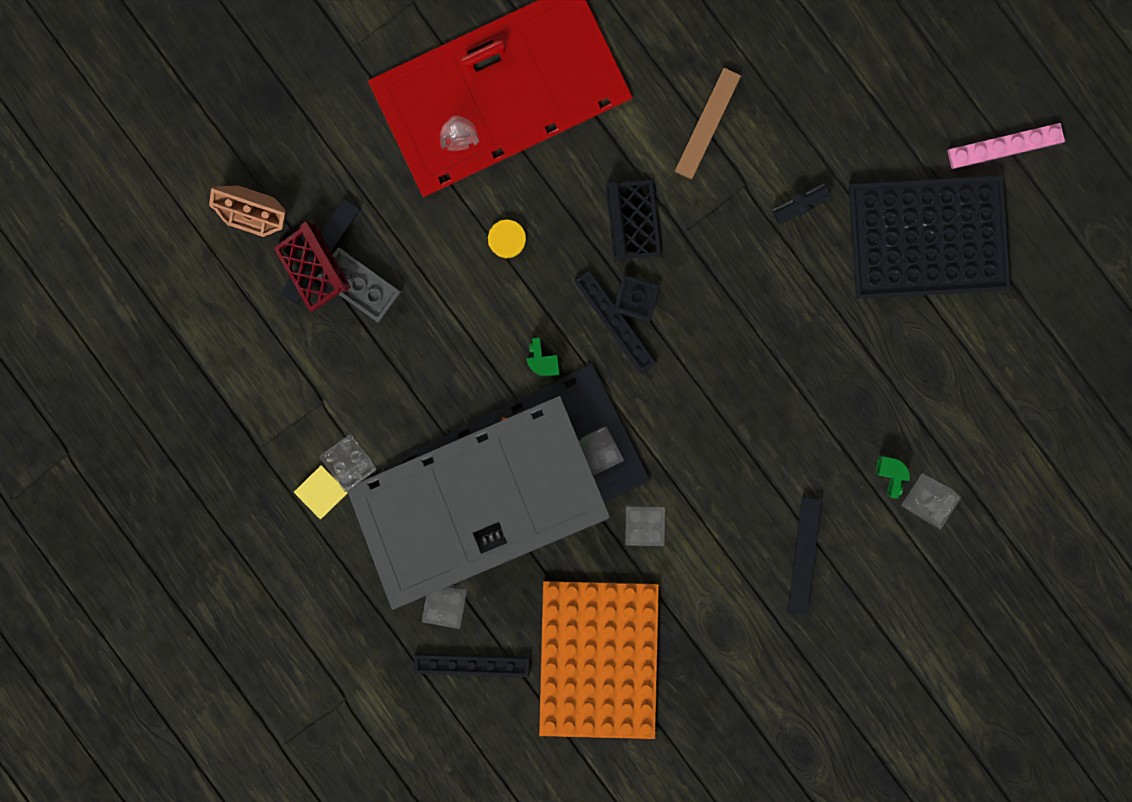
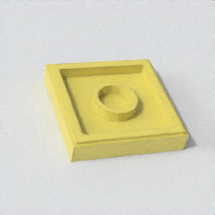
M321 465L294 493L319 519H322L348 494V491Z

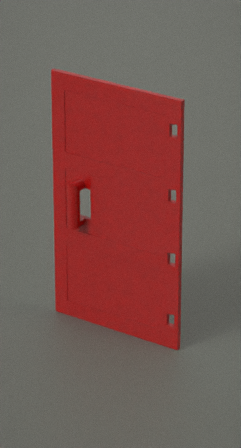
M537 0L368 80L423 198L632 99L631 93L586 0ZM493 41V43L470 54H467L468 52ZM499 53L501 61L478 72L475 71L473 65ZM608 98L610 104L600 108L598 102ZM555 123L557 129L547 133L545 127ZM502 148L505 154L493 158L492 152ZM449 173L452 179L440 184L438 178Z

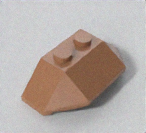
M241 186L211 188L209 206L216 211L227 225L262 237L283 229L286 210L274 197Z

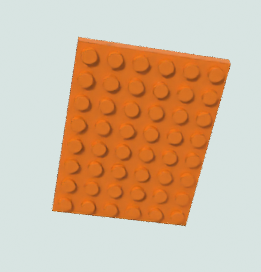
M543 581L539 736L655 739L658 584Z

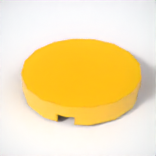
M501 220L490 229L488 243L491 250L497 256L513 258L524 249L526 236L523 228L517 222Z

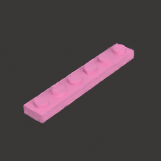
M1061 123L949 149L947 152L951 168L955 169L1065 142Z

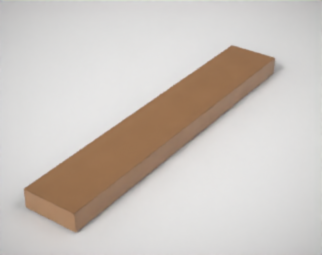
M723 68L675 169L676 173L692 180L741 75Z

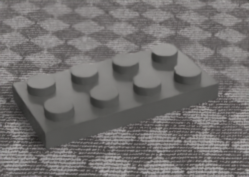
M338 247L333 257L351 286L346 292L342 291L339 295L380 323L401 292ZM322 269L317 278L323 279L324 269ZM326 282V286L334 291L335 288L332 283Z

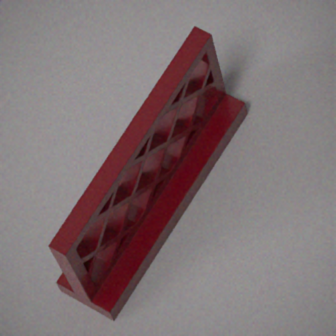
M304 222L300 225L301 229L274 247V250L309 311L314 312L342 291L346 292L351 286L316 225ZM302 234L306 238L304 247L297 245L298 237ZM287 245L292 246L290 257H285L281 251ZM296 247L304 249L301 260L294 259ZM308 250L314 252V262L306 261ZM293 261L301 262L299 273L293 272ZM305 263L313 265L311 276L303 274ZM317 266H321L324 269L323 279L315 277ZM302 276L310 278L308 289H304L301 286ZM314 279L322 281L320 292L312 290ZM326 282L332 283L335 288L330 294L324 293ZM311 293L319 294L318 302L314 305L310 301Z

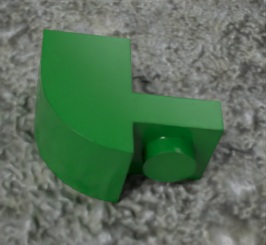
M532 338L533 343H529L530 355L534 354V358H526L530 369L540 376L559 375L557 355L542 357L540 338Z
M878 456L875 475L890 478L886 497L898 499L899 495H902L903 492L902 480L910 481L909 471L897 459Z

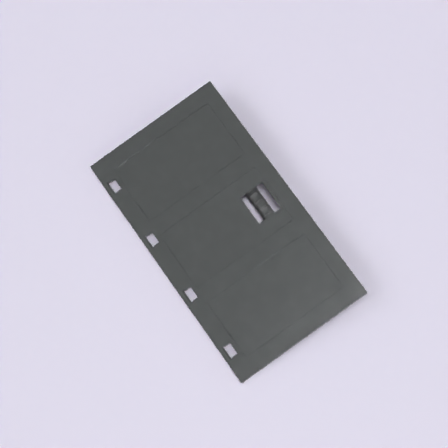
M560 396L346 488L392 610L610 518ZM542 410L543 416L533 419L531 414ZM487 433L489 439L479 443L477 437ZM433 457L434 463L425 466L422 462ZM379 480L381 486L371 490L369 484ZM497 522L500 523L501 529L478 539L475 538L474 532ZM505 539L507 540L506 544L481 554V549Z

